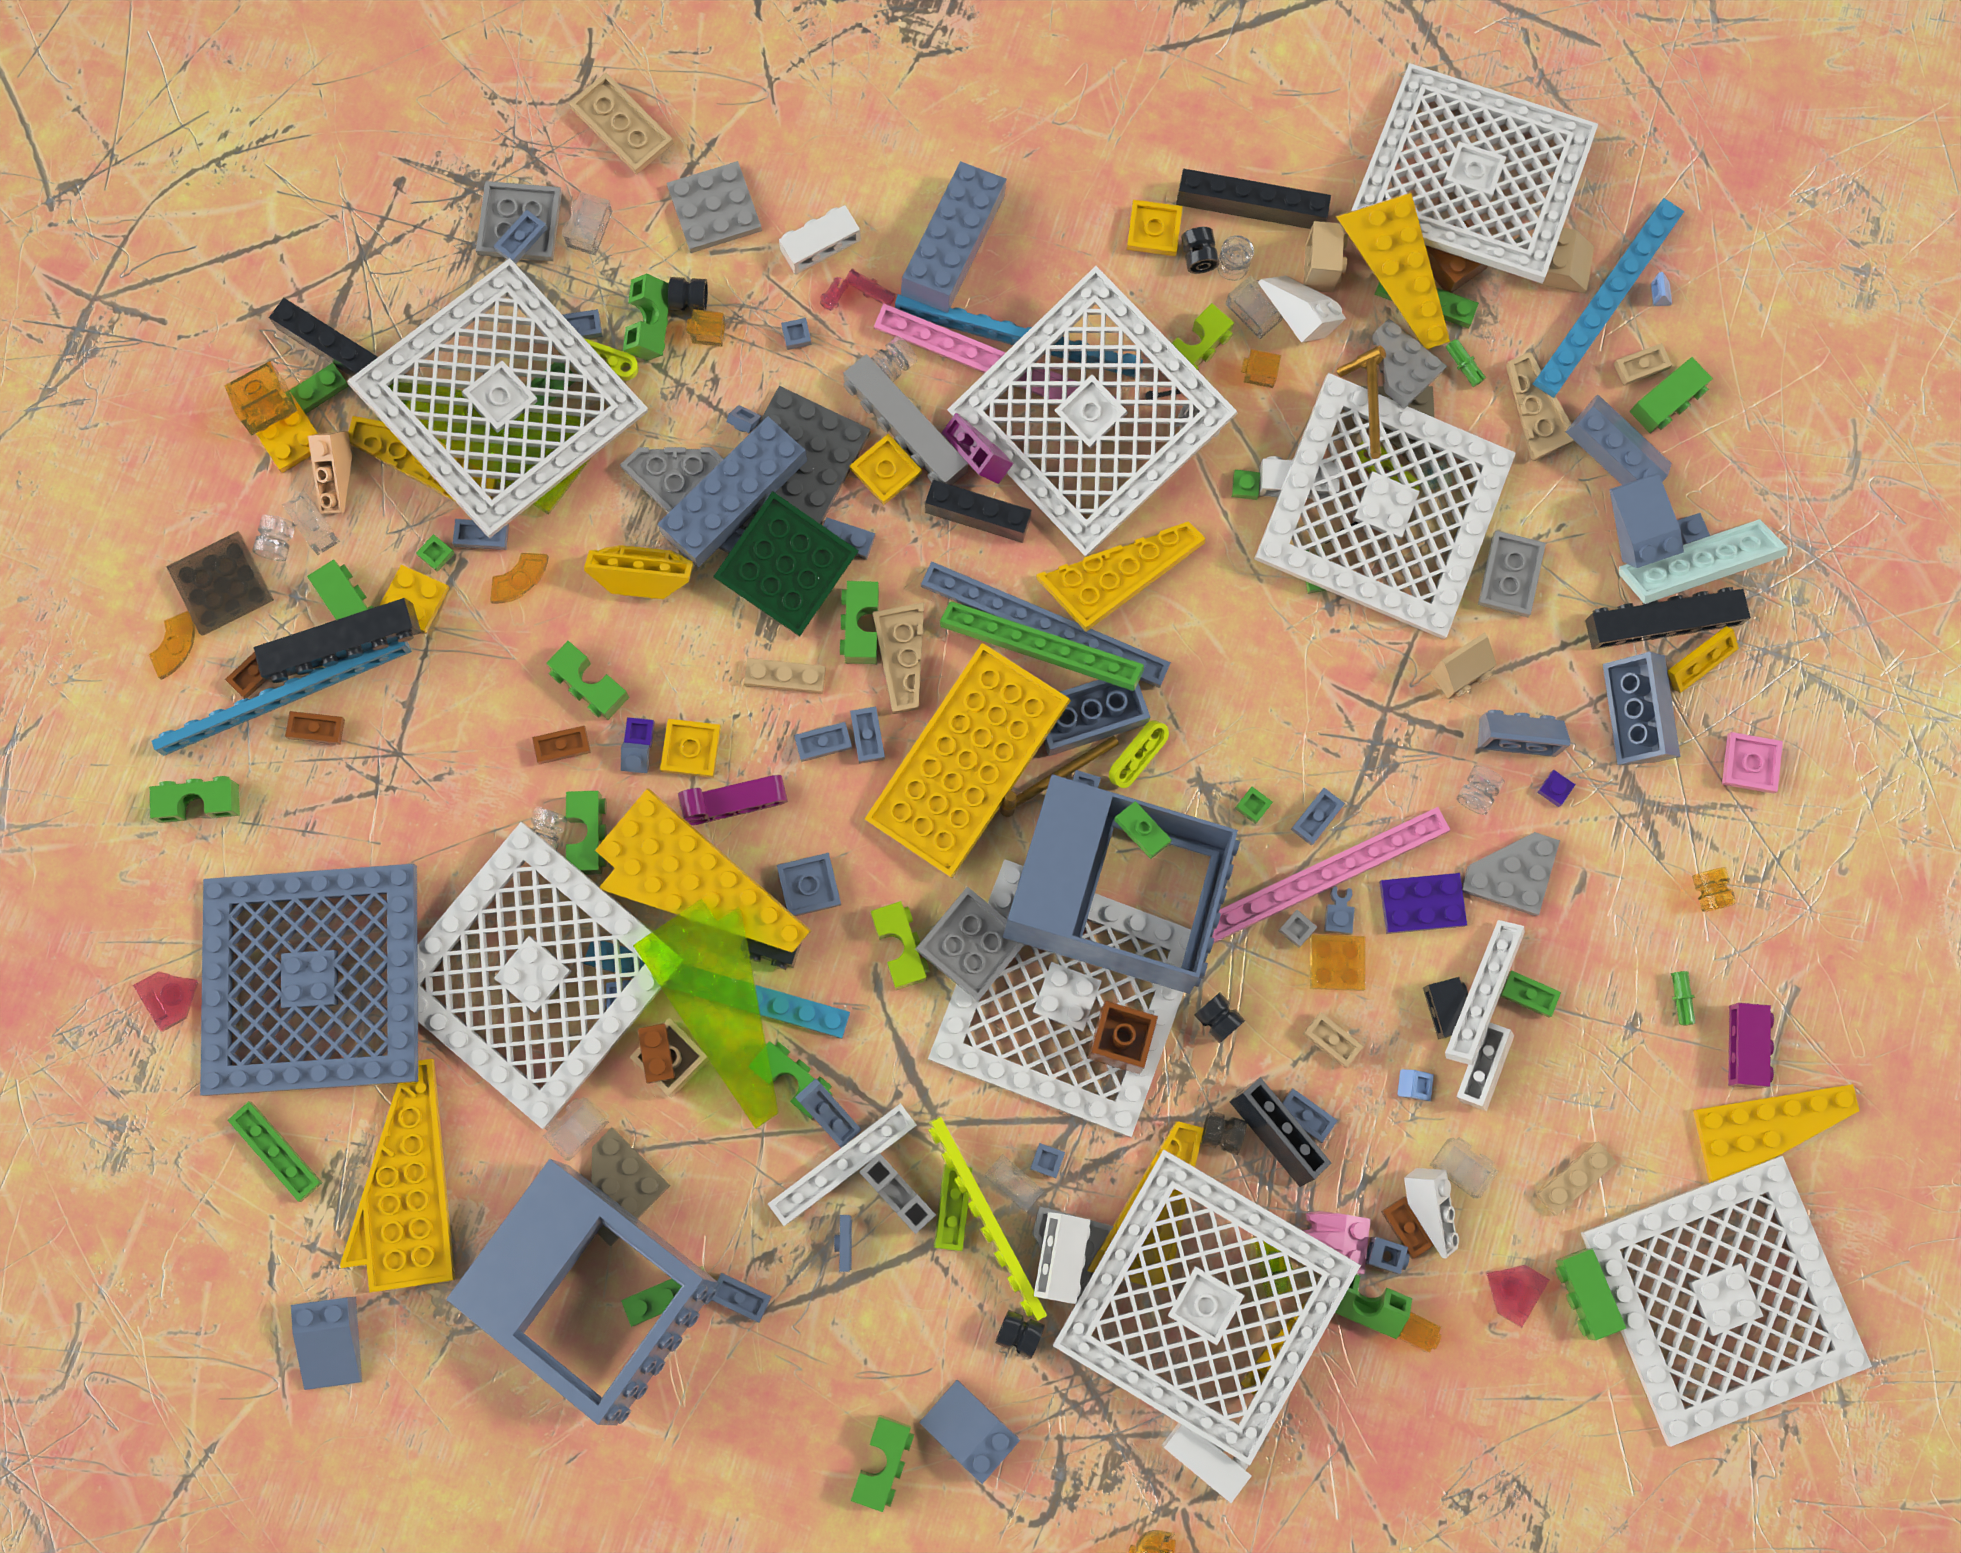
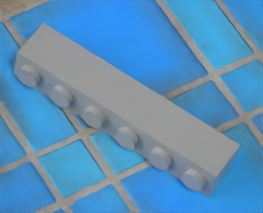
M867 354L843 372V385L847 392L852 396L856 395L861 400L860 404L868 414L873 413L878 418L877 423L885 432L890 431L903 450L906 449L912 455V460L920 468L923 467L927 471V476L931 482L936 480L953 485L968 472V462Z

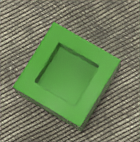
M1235 470L1231 497L1257 500L1260 472Z
M434 534L416 552L418 557L436 572L455 554L450 547Z
M1251 786L1235 809L1256 824L1273 802Z

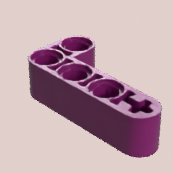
M782 775L767 776L704 792L701 788H691L678 793L683 819L691 826L763 810L788 802Z

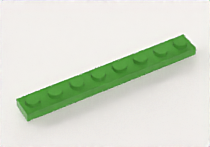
M952 601L949 602L940 620V627L1132 691L1135 690L1144 671V664Z

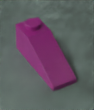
M958 413L954 414L941 432L978 475L997 484L1001 482L1014 464L1001 449Z

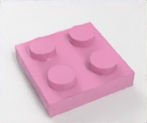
M1734 732L1727 734L1722 785L1772 794L1778 792L1783 741Z

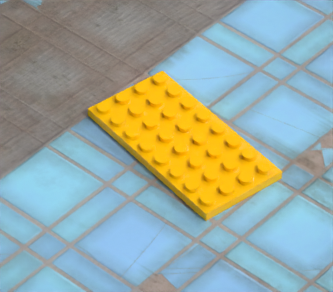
M981 643L865 817V820L953 878L1004 802L1006 793L1012 790L1071 700L984 643Z

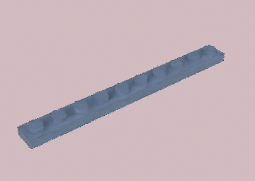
M932 561L921 583L922 588L967 607L1144 664V671L1140 680L1158 688L1161 687L1171 663L1093 629L1085 632L1078 623Z

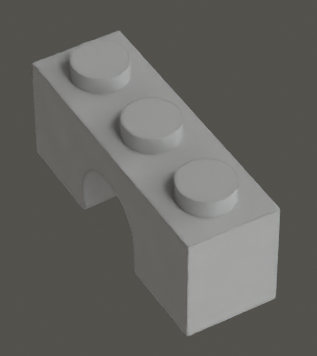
M880 1153L859 1172L915 1234L936 1216Z

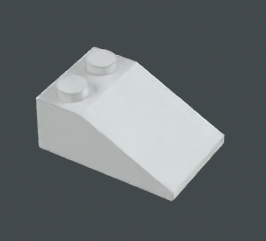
M1288 276L1265 278L1258 282L1301 343L1326 338L1346 319L1342 313L1341 306L1332 298Z

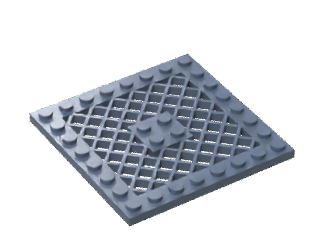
M401 864L203 879L201 1096L418 1082L417 865ZM387 894V900H385L381 895ZM354 896H368V897H367V899L361 904ZM343 897L336 905L328 899ZM316 899L310 907L302 901ZM378 899L384 907L374 916L368 910V907ZM290 901L283 909L276 903ZM351 901L358 908L348 918L341 910ZM263 903L257 911L250 905ZM325 903L331 911L321 919L315 912ZM299 905L305 912L295 921L288 914ZM272 906L279 914L269 923L262 916ZM244 909H247L252 916L243 925L236 918ZM364 913L371 921L361 930L354 923ZM338 915L344 923L334 932L328 924ZM386 915L387 927L381 922ZM312 917L318 925L308 934L302 926ZM285 919L292 926L282 936L275 928ZM259 921L265 929L256 938L249 930ZM233 924L239 929L234 936ZM378 926L384 934L374 943L367 935ZM349 928H352L358 935L348 945L341 937ZM325 930L332 937L321 946L315 938ZM298 931L305 939L295 948L288 941ZM272 933L278 939V942L269 950L262 942ZM245 935L252 943L243 952L236 944ZM364 940L371 948L361 957L354 949ZM336 942L344 948L339 956L338 951L330 950ZM386 942L387 954L381 949ZM310 944L318 950L303 952ZM285 946L291 953H282L280 961L275 955ZM259 948L265 956L255 964L249 957ZM233 951L239 956L234 962ZM377 952L384 961L375 970L367 962ZM349 955H352L358 962L348 972L341 964ZM271 960L278 968L269 977L262 969ZM245 962L252 970L242 979L236 971ZM364 967L371 975L361 984L354 976ZM386 969L387 981L381 976ZM338 970L344 975L343 979L339 983ZM258 974L265 982L255 991L249 983ZM280 976L281 988L275 983ZM233 978L239 983L234 989ZM378 980L384 988L374 997L367 989ZM351 982L358 989L348 999L341 991ZM271 987L278 995L268 1004L262 996ZM245 989L251 995V998L242 1006L235 998ZM364 994L371 1003L361 1011L354 1004ZM386 996L387 1008L381 1003ZM339 997L345 1004L334 1013L328 1006L338 1005ZM258 1002L265 1009L257 1018H254L248 1011ZM280 1003L281 1008L289 1009L283 1017L275 1010ZM232 1005L238 1010V1012L233 1017ZM304 1007H316L310 1015L302 1009ZM378 1007L385 1015L374 1024L368 1018V1015ZM351 1009L358 1017L348 1026L341 1018ZM324 1010L331 1019L322 1028L314 1020ZM298 1013L304 1021L295 1030L288 1021ZM271 1014L278 1022L268 1031L262 1023ZM244 1016L251 1022V1025L242 1033L235 1025ZM364 1021L371 1030L361 1039L354 1031ZM337 1023L344 1032L335 1041L328 1032ZM386 1023L388 1024V1036L381 1030ZM309 1025L318 1032L310 1042L301 1036ZM284 1027L291 1035L281 1044L275 1038V1035ZM258 1029L264 1037L255 1046L248 1038ZM232 1032L238 1037V1039L233 1044ZM377 1034L385 1042L375 1052L368 1043ZM351 1036L358 1044L350 1053H347L341 1045ZM322 1038L331 1045L323 1055L314 1048ZM298 1040L304 1048L295 1057L288 1048ZM271 1042L277 1050L268 1059L261 1051ZM244 1043L251 1052L241 1060L235 1052ZM364 1049L371 1057L356 1056ZM388 1049V1055L382 1056ZM336 1050L344 1057L341 1059H329ZM309 1053L317 1059L302 1061ZM283 1054L291 1061L276 1063ZM256 1056L264 1063L249 1065ZM232 1060L237 1064L236 1066H232Z

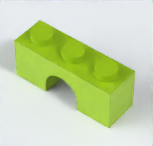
M1211 303L1195 319L1192 331L1200 337L1201 342L1197 345H1188L1177 337L1172 344L1199 370L1198 366L1203 360L1208 362L1216 353L1215 348L1220 343L1225 345L1233 335L1231 331L1234 322Z
M899 901L872 910L871 916L879 940L895 937L904 945L902 955L895 960L887 962L896 991L927 981L926 973H929L930 970L926 958H920L919 953L915 950L920 944V939L917 932H911L909 923L913 922L909 907L903 908L902 902Z

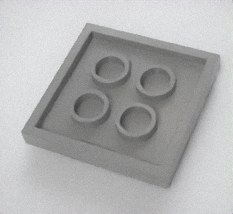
M738 161L667 183L690 253L762 231Z
M485 181L476 245L477 255L503 257L495 251L494 245L517 219L528 210L543 221L548 229L521 259L553 261L562 196L561 187Z
M966 887L915 950L972 998L979 1001L1025 944L1003 938L1007 919L969 887Z

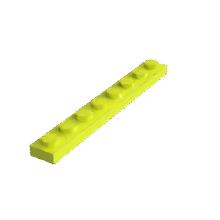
M942 1117L931 1120L929 1123L932 1128L928 1129L935 1144L941 1143L945 1151L941 1156L949 1169L953 1167L958 1177L954 1180L961 1193L967 1192L971 1200L967 1204L973 1216L981 1218L984 1226L980 1229L988 1243L993 1241L998 1250L994 1252V1255L1001 1268L1007 1267L1011 1275L1007 1277L1010 1286L1014 1292L1019 1291L1024 1301L1020 1302L1025 1314L1027 1317L1033 1316L1035 1320L1039 1321L1046 1317L1047 1314L1038 1297L1034 1296V1290L948 1128Z

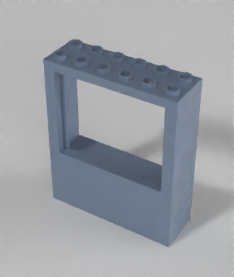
M1052 774L1007 919L1003 938L1190 994L1194 986L1199 987L1201 979L1204 978L1208 963L1205 961L1214 943L1212 935L1214 929H1217L1221 913L1218 912L1226 897L1227 889L1225 886L1227 880L1231 877L1234 866L1231 863L1233 857L1237 854L1240 841L1236 840L1238 830ZM1135 801L1172 839L1170 845L1211 857L1181 968L1082 938L1113 828L1123 830L1114 821L1115 817Z
M549 1159L446 1300L597 1425L617 1426L618 1423L622 1424L631 1413L629 1408L636 1399L639 1400L648 1389L647 1383L653 1375L656 1376L663 1369L666 1363L664 1359L669 1352H673L679 1347L683 1340L681 1336L687 1327L691 1328L697 1322L700 1316L698 1312L704 1304H708L714 1298L717 1292L715 1288L719 1282L571 1166ZM604 1224L682 1287L603 1397H601L524 1333Z

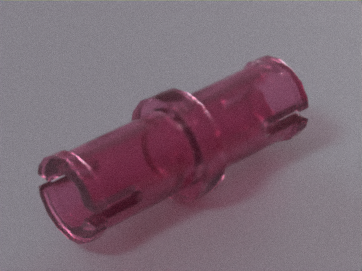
M853 268L846 276L845 283L863 292V296L866 298L871 297L882 304L891 306L896 297V293L877 283L878 280L874 278L869 279Z

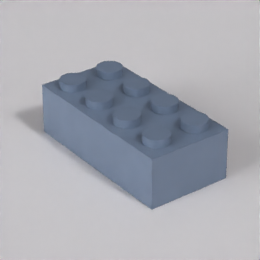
M1096 680L1061 691L1060 693L1071 701L1044 740V745L1049 757L1145 726L1151 717L1139 684L1132 691L1102 680Z

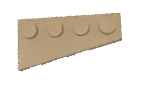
M1528 352L1508 361L1506 368L1532 462L1574 443L1575 441L1565 432L1571 425V422L1556 396L1553 398L1533 385L1541 373V369L1532 353Z
M924 603L873 612L893 714L919 709Z

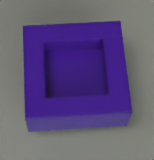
M627 717L624 743L649 745V748H651L654 720Z
M1552 770L1537 793L1557 807H1560L1576 784L1557 771Z

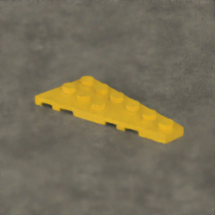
M1406 193L1335 216L1422 346L1429 349L1450 342L1412 193Z
M352 416L348 431L351 445L455 501L382 421ZM436 438L446 449L447 439ZM451 440L450 450L465 451L466 441ZM470 441L469 452L484 453L485 443ZM489 443L488 453L503 455L504 444ZM453 457L464 469V458ZM469 459L468 469L483 471V460ZM488 460L487 471L500 472L502 462ZM471 477L481 487L482 477ZM486 478V489H495L498 479Z
M1187 521L1164 529L1152 537L1146 539L1142 537L1134 540V543L1123 547L1119 545L1084 557L1083 561L1069 566L1064 564L1058 566L1057 570L1045 573V571L1038 573L1036 578L1083 630L1087 632L1204 545L1206 538Z
M1854 1085L1693 1110L1709 1183L1771 1160L1859 1112Z
M1179 1121L1174 1123L1115 1221L1113 1228L1109 1231L1088 1266L1087 1271L1095 1272L1162 1151L1166 1150L1195 1167L1204 1128ZM1174 1188L1169 1197L1177 1196L1183 1193ZM1185 1198L1170 1202L1174 1217L1185 1214L1187 1206ZM1166 1204L1155 1222L1170 1218ZM1184 1219L1175 1221L1179 1236ZM1171 1223L1156 1226L1160 1241L1175 1238ZM1152 1228L1142 1246L1156 1243ZM1177 1242L1162 1246L1165 1261L1175 1259L1178 1247ZM1157 1247L1143 1251L1146 1266L1161 1262ZM1137 1253L1128 1271L1142 1267L1139 1253ZM1174 1264L1167 1265L1170 1278ZM1163 1267L1148 1270L1151 1285L1167 1282ZM1144 1272L1129 1275L1130 1282L1147 1286ZM1168 1286L1159 1289L1168 1291Z

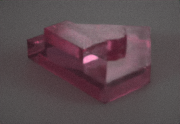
M158 971L134 984L133 987L162 1033L187 1019L198 981Z
M1527 1265L1486 1274L1497 1313L1522 1328L1550 1279Z

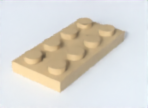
M604 73L569 102L570 108L636 175L674 144L673 139L607 73Z

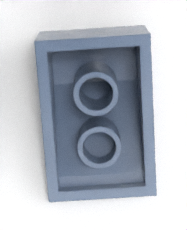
M1659 474L1609 489L1622 562L1635 568H1640L1684 553L1680 527Z
M356 1297L291 1305L292 1332L304 1390L362 1382Z
M958 1380L953 1383L919 1422L981 1484L986 1481L1020 1441L1013 1431Z

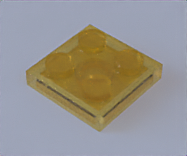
M1310 935V989L1364 991L1365 936Z

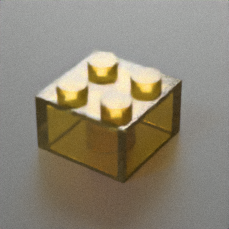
M271 361L224 385L236 416L251 436L266 430L270 425L286 419L298 411L286 382Z

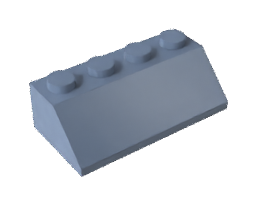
M1599 395L1593 398L1565 431L1621 485L1654 474H1659L1663 482L1669 474L1672 463Z
M1646 652L1604 663L1603 670L1617 765L1655 763L1681 757L1665 656L1654 652Z

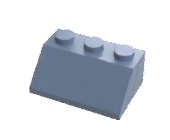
M1489 710L1488 713L1486 712L1479 718L1478 749L1556 757L1570 746V738L1565 722L1556 720L1554 716L1544 715L1540 716V718L1530 717L1528 713L1506 715L1501 710Z

